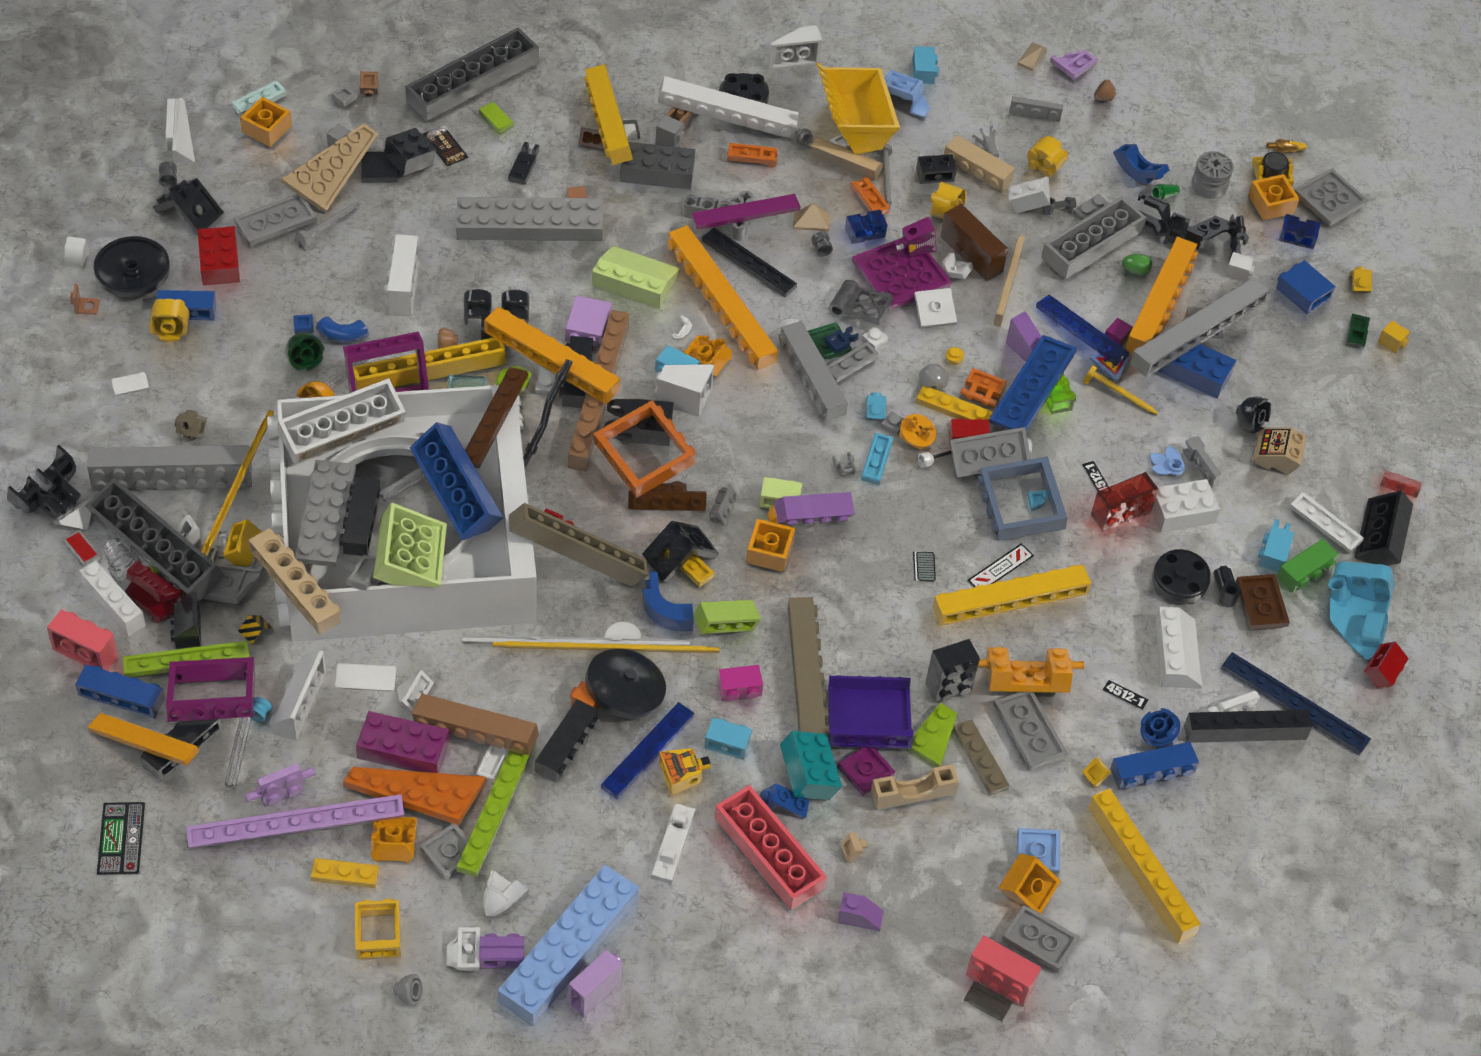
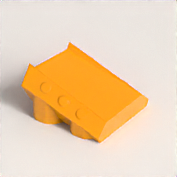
M697 335L683 352L700 360L699 365H714L713 375L717 377L726 363L732 360V350L727 348L724 339L718 338L712 341L706 335Z
M401 817L373 822L371 857L377 863L378 861H405L408 864L414 858L416 817Z

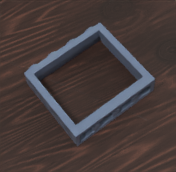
M1048 456L980 468V476H977L978 486L983 489L982 499L984 503H987V516L992 519L991 529L996 533L998 541L1066 529L1068 518ZM1040 472L1054 516L1003 524L990 480Z

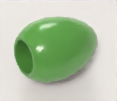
M1132 254L1122 260V266L1129 273L1144 276L1150 273L1152 260L1143 254Z

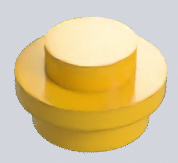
M951 347L946 351V359L950 364L957 365L963 361L964 352L960 348Z

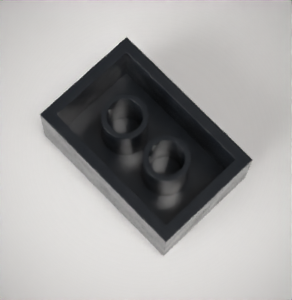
M970 639L932 650L925 684L935 703L948 701L952 697L966 695L972 691L980 657Z

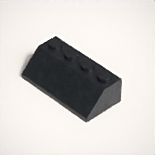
M1402 490L1368 498L1360 532L1363 541L1356 549V559L1386 566L1401 563L1413 509V503Z

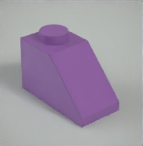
M843 892L838 923L880 931L884 910L865 896Z

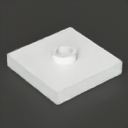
M951 288L914 293L920 328L954 325L957 323Z

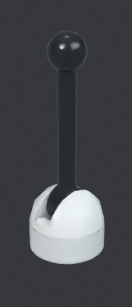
M951 450L932 455L929 452L919 453L918 462L922 468H926L933 464L934 459L952 453Z

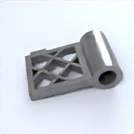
M845 280L830 303L828 310L833 316L838 318L849 316L879 325L894 298L890 293L883 291L881 293L859 287L854 280ZM863 294L870 298L861 301L860 296ZM883 300L886 301V304L878 306L876 302ZM873 303V308L865 309L864 305ZM861 307L863 311L854 312L852 310ZM878 312L879 315L877 318L869 316V314Z

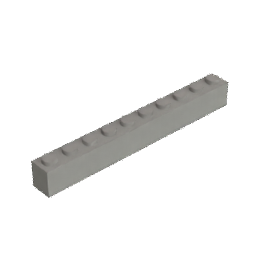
M1254 277L1249 281H1244L1239 287L1233 288L1224 296H1220L1215 302L1207 304L1202 310H1197L1189 318H1184L1182 322L1173 325L1166 332L1160 333L1155 339L1147 341L1142 347H1137L1131 354L1130 365L1145 377L1150 376L1266 303L1270 289Z

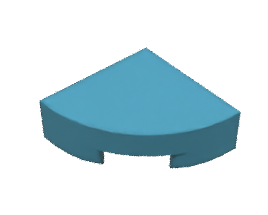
M1046 490L1028 492L1027 496L1031 511L1037 510L1043 506V503L1045 504L1047 498Z

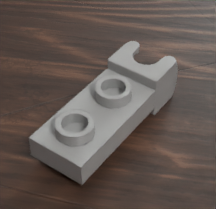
M1199 436L1187 439L1185 444L1188 448L1182 450L1188 461H1193L1194 466L1201 472L1203 479L1208 480L1211 488L1218 487L1222 474L1204 450L1205 444Z

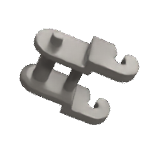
M847 452L849 462L843 464L836 459V456H832L833 464L836 469L840 470L842 476L851 471L853 473L857 472V466L855 467L854 457L851 455V452ZM850 465L851 468L844 469L843 466Z

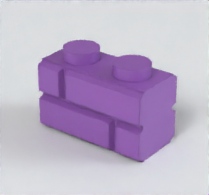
M492 933L480 936V968H517L524 960V936H519L515 933L508 934L507 936H497Z

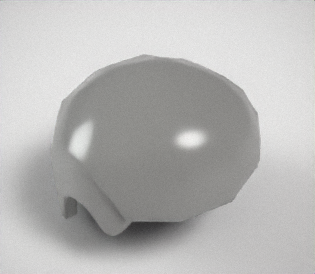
M931 363L919 372V379L927 388L936 386V390L945 388L948 384V374L938 364Z

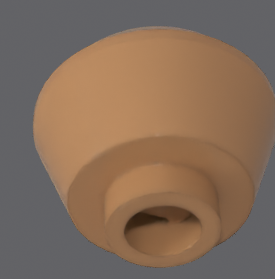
M1103 80L1094 93L1095 100L1102 102L1112 101L1116 96L1115 87L1110 80Z
M445 327L439 329L438 349L458 344V335H454V331Z

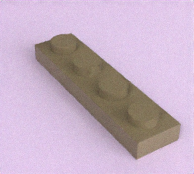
M973 720L955 725L953 731L989 795L992 796L1008 790L1010 785Z

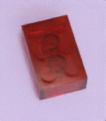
M1144 472L1100 490L1096 494L1091 516L1102 531L1114 529L1118 525L1131 522L1141 515L1146 516L1152 511L1158 487L1149 475Z

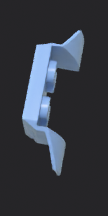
M890 70L884 77L889 94L899 96L903 100L913 101L910 114L925 118L930 107L923 94V81Z

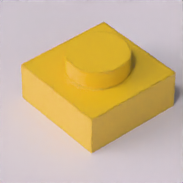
M1095 757L1082 771L1094 787H1098L1112 773L1098 757Z

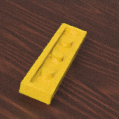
M924 385L916 398V403L956 419H982L990 421V417L993 414L990 410L931 387L927 388Z

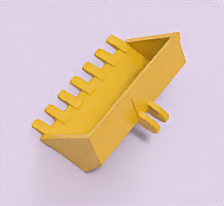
M819 62L816 63L820 70L819 74L822 78V84L825 87L826 99L830 104L828 106L832 112L831 116L854 154L883 149L893 134L897 133L900 129V125L882 69L824 67Z

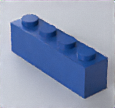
M85 665L75 683L78 696L154 719L165 700L164 690L158 684H149L135 677L129 678L118 672H109L99 666Z
M1191 742L1114 758L1110 770L1118 789H1132L1137 785H1150L1160 780L1168 781L1178 776H1190L1196 772L1199 760Z

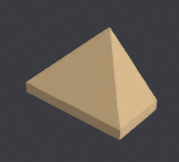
M1032 42L1017 65L1033 71L1047 52V48Z
M811 203L794 213L793 229L829 231L830 216L815 203Z

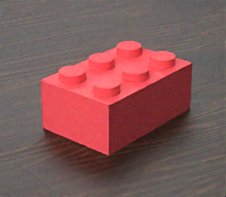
M61 609L47 626L52 649L83 665L99 666L103 670L108 671L119 657L114 635L110 630L101 629L93 622L79 618L73 612L68 613Z
M983 935L970 957L966 975L972 981L988 987L991 992L999 993L1011 1003L1023 1007L1035 988L1042 967Z

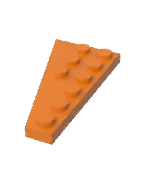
M352 767L343 780V787L376 798L401 794L403 807L460 825L486 783V777Z

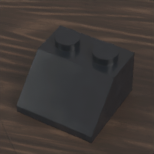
M197 591L191 592L175 603L174 613H170L171 625H174V630H170L171 642H175L176 649L201 646V613Z

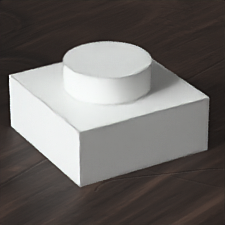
M875 326L862 335V341L864 343L868 342L877 350L888 342V337Z

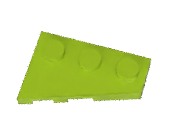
M940 703L913 735L912 749L908 750L934 767H940L957 718V713Z

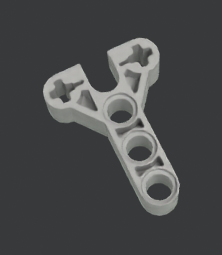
M741 191L737 196L721 200L686 194L682 197L681 214L686 218L692 219L693 212L754 201V195L750 191ZM749 220L722 226L730 233L732 239L741 241L746 238Z

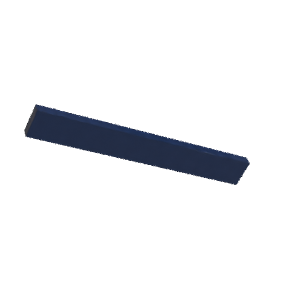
M1232 652L1223 663L1222 670L1284 709L1309 710L1313 727L1359 756L1370 742L1371 738L1237 654Z

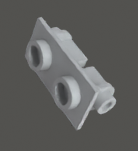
M731 484L727 488L722 487L718 491L715 504L720 505H713L709 513L711 521L721 520L723 526L726 525L728 518H730L733 505L737 501V494Z

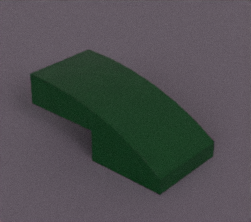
M1352 313L1346 343L1365 347L1370 317Z

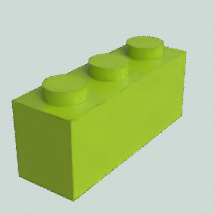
M753 600L700 602L693 614L701 634L754 631L761 620Z

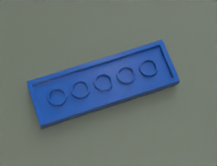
M1042 335L990 417V423L1006 430L1025 427L1027 432L1076 354V347Z

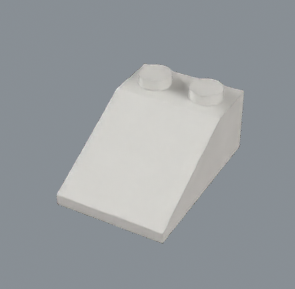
M818 26L800 27L772 42L769 70L817 65L816 63L820 61L822 44Z

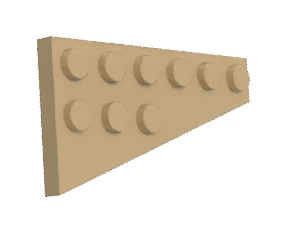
M363 123L348 133V135L315 155L305 164L281 178L279 182L325 213L379 133Z

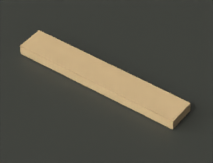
M1019 235L1016 241L994 320V326L1001 327L1025 236Z

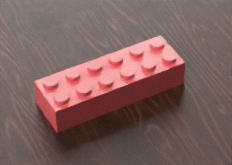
M750 785L716 805L715 820L791 911L825 889L827 876Z

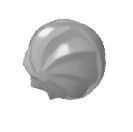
M802 128L796 132L795 139L798 144L807 146L812 142L813 135L809 129Z

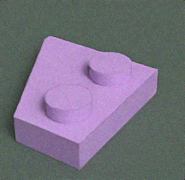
M1086 50L1076 53H1066L1065 57L1057 58L1056 55L1052 56L1050 62L1074 80L1095 66L1098 59Z

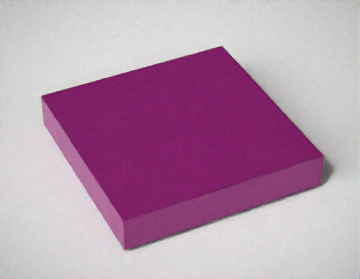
M862 747L837 763V768L862 796L871 791L874 779L895 776L896 773L875 748Z

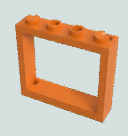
M653 400L593 433L595 445L636 498L695 465L696 452L691 445H687L683 434L676 431L672 420L664 416L661 406H657ZM653 416L683 455L638 479L608 440L638 424L639 421Z

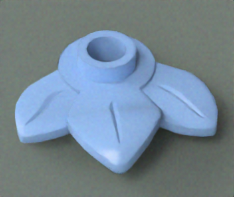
M1168 446L1165 454H1150L1151 462L1154 464L1152 471L1159 475L1171 474L1174 476L1183 474L1185 465L1181 460V454L1175 448Z

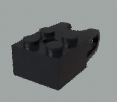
M613 399L607 403V411L621 418L651 400ZM653 400L657 406H661L664 416L672 420L674 402ZM653 416L639 421L638 424L615 436L631 440V443L670 446V437ZM618 419L607 421L604 427Z

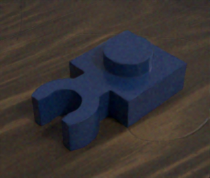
M851 326L846 328L844 333L838 330L825 337L824 343L837 354L850 347L851 342L857 341L859 333L852 335L853 327Z

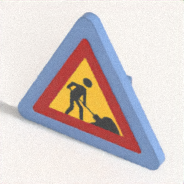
M1129 354L1091 355L1090 360L1114 381H1118L1131 356Z

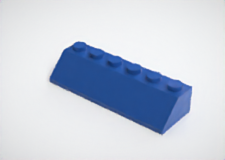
M436 422L409 447L461 540L490 531L504 518L451 426Z

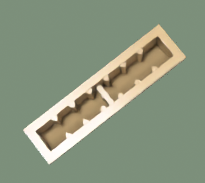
M819 137L811 145L812 156L875 181L883 168V163L861 154L855 155L853 151Z

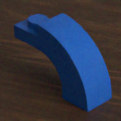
M1124 144L1113 152L1121 168L1131 178L1140 183L1149 184L1153 180L1163 178L1164 174L1170 171L1168 164H1154L1147 161L1141 155L1137 144Z

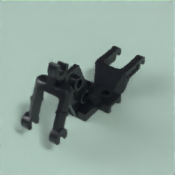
M1144 192L1138 195V201L1144 199L1145 205L1158 210L1161 219L1142 211L1140 212L1147 217L1145 225L1152 227L1156 236H1165L1163 242L1165 244L1168 242L1174 244L1176 238L1180 237L1196 243V249L1198 250L1202 243L1223 232L1230 234L1232 253L1241 254L1240 240L1243 241V245L1248 243L1249 236L1245 233L1246 227L1242 215L1234 218V214H1231L1229 221L1215 215L1190 227L1188 226L1189 218L1175 212L1171 216L1169 203Z

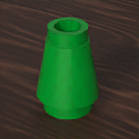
M1158 183L1152 189L1153 197L1160 200H1165L1180 193L1179 186L1173 184Z

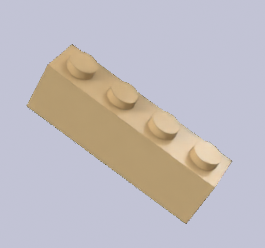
M956 135L945 146L944 155L953 154L957 167L990 185L992 188L1001 192L1013 180L1014 167L959 135Z

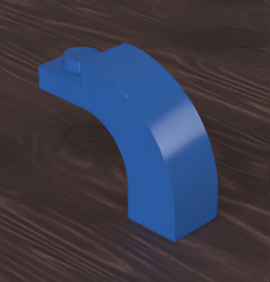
M649 572V580H645V589H643L642 593L643 606L648 616L655 623L666 629L679 632L693 631L694 616L692 603L675 604L664 599L659 591L658 573Z

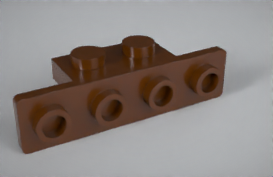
M680 481L662 483L637 498L629 490L628 509L705 511L707 493L706 491H687L686 483Z

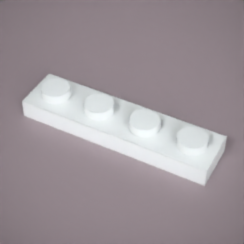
M1304 492L1290 504V508L1348 553L1351 554L1363 541L1361 535Z

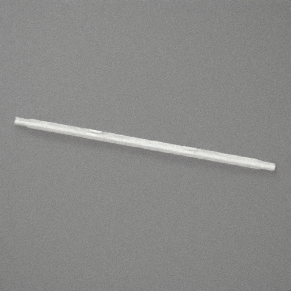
M463 636L462 642L485 644L521 641L690 646L689 640L533 636Z

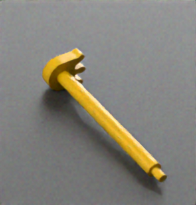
M1092 365L1083 380V383L1088 385L1092 378H1095L1150 414H1158L1152 406L1097 372L1098 367Z

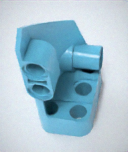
M1338 562L1333 577L1328 582L1330 591V622L1350 646L1368 662L1380 644H1383L1388 624L1387 613L1395 587L1393 571L1389 566L1381 564Z

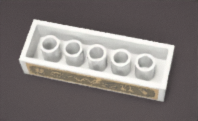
M386 379L278 420V432L293 463L296 464L402 423L405 420L406 411L390 379Z

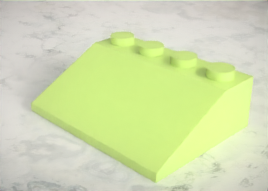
M612 246L599 258L592 271V286L660 309L681 268Z
M391 502L380 520L373 578L391 585L439 587L441 585L447 524Z

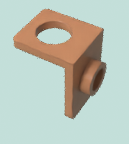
M74 284L73 293L70 295V303L74 305L75 314L96 315L99 308V299L81 298L78 284ZM86 303L94 304V307L89 310L85 309L83 306Z

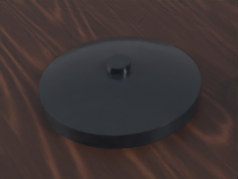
M128 236L108 243L98 252L94 260V273L98 284L105 291L120 297H139L157 290L164 284L170 273V261L167 251L158 242L146 237Z
M609 649L603 651L592 659L586 671L585 683L592 699L601 708L619 717L636 719L649 716L661 706L666 694V682L660 669L650 659L632 650Z

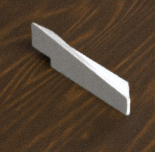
M182 98L168 99L166 120L167 150H172L174 163H194L195 157L185 101Z

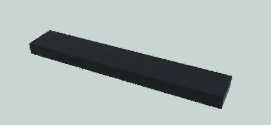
M713 227L702 237V242L782 296L787 297L797 288L795 281Z

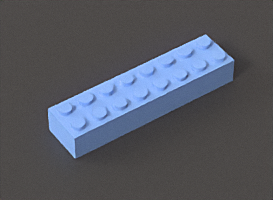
M604 865L498 989V1002L534 1026L639 900L640 887L607 865Z

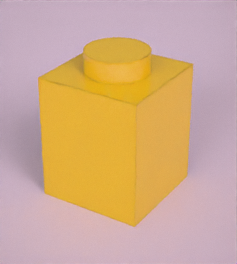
M1392 320L1382 330L1378 342L1394 353H1397L1401 348L1404 349L1408 345L1410 331Z

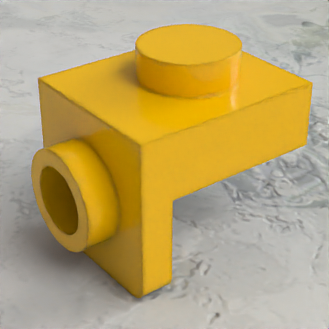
M1355 267V270L1349 272V276H1352V292H1372V270H1366V267Z

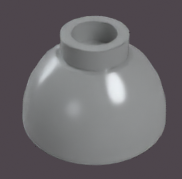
M417 974L407 975L400 982L394 984V995L398 996L404 1003L416 1005L421 999L423 986Z

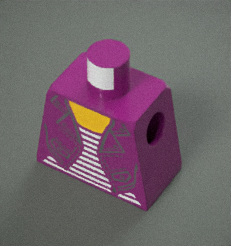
M930 217L903 227V238L893 241L896 251L906 249L911 257L937 251L936 232Z

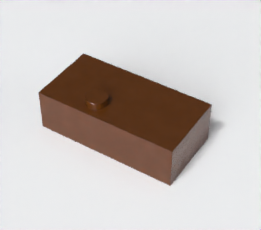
M962 204L945 212L940 237L954 252L959 254L966 262H971L973 269L986 281L1003 273L1008 248Z

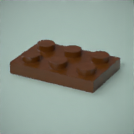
M1275 574L1237 577L1236 583L1240 586L1239 594L1250 630L1289 626L1290 621Z

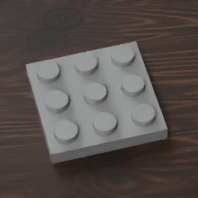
M1333 168L1294 189L1299 200L1328 226L1363 208L1369 201Z

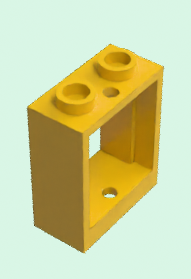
M384 899L382 901L362 900L361 902H355V950L357 960L401 957L399 900ZM394 915L395 939L362 941V917Z

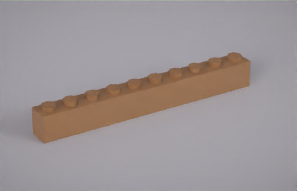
M611 310L595 363L616 374L628 333L630 313ZM587 393L568 453V468L587 472L595 445L593 433L599 430L606 404Z

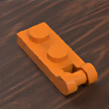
M729 143L727 160L766 164L768 167H775L777 165L776 157L778 150L774 147Z
M868 177L861 178V181L858 182L856 180L850 182L851 190L858 195L874 218L890 213V206Z

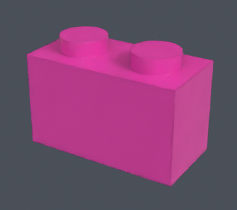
M759 665L719 669L718 685L722 701H735L741 698L753 699L762 696L763 681Z

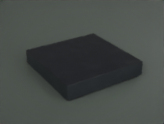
M366 152L361 159L362 183L398 182V169L384 155V152Z

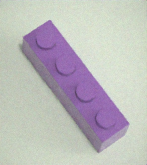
M851 492L785 496L774 501L778 524H786V526H795L800 522H803V525H811L815 523L814 521L826 524L832 522L831 520L841 523L848 521L849 517L855 515Z

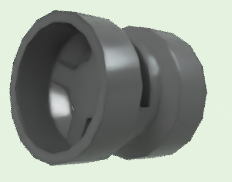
M169 161L162 162L159 165V183L165 187H170L177 183L176 164Z
M820 231L811 237L817 256L825 257L832 253L833 247L831 242H829L830 238L827 232Z

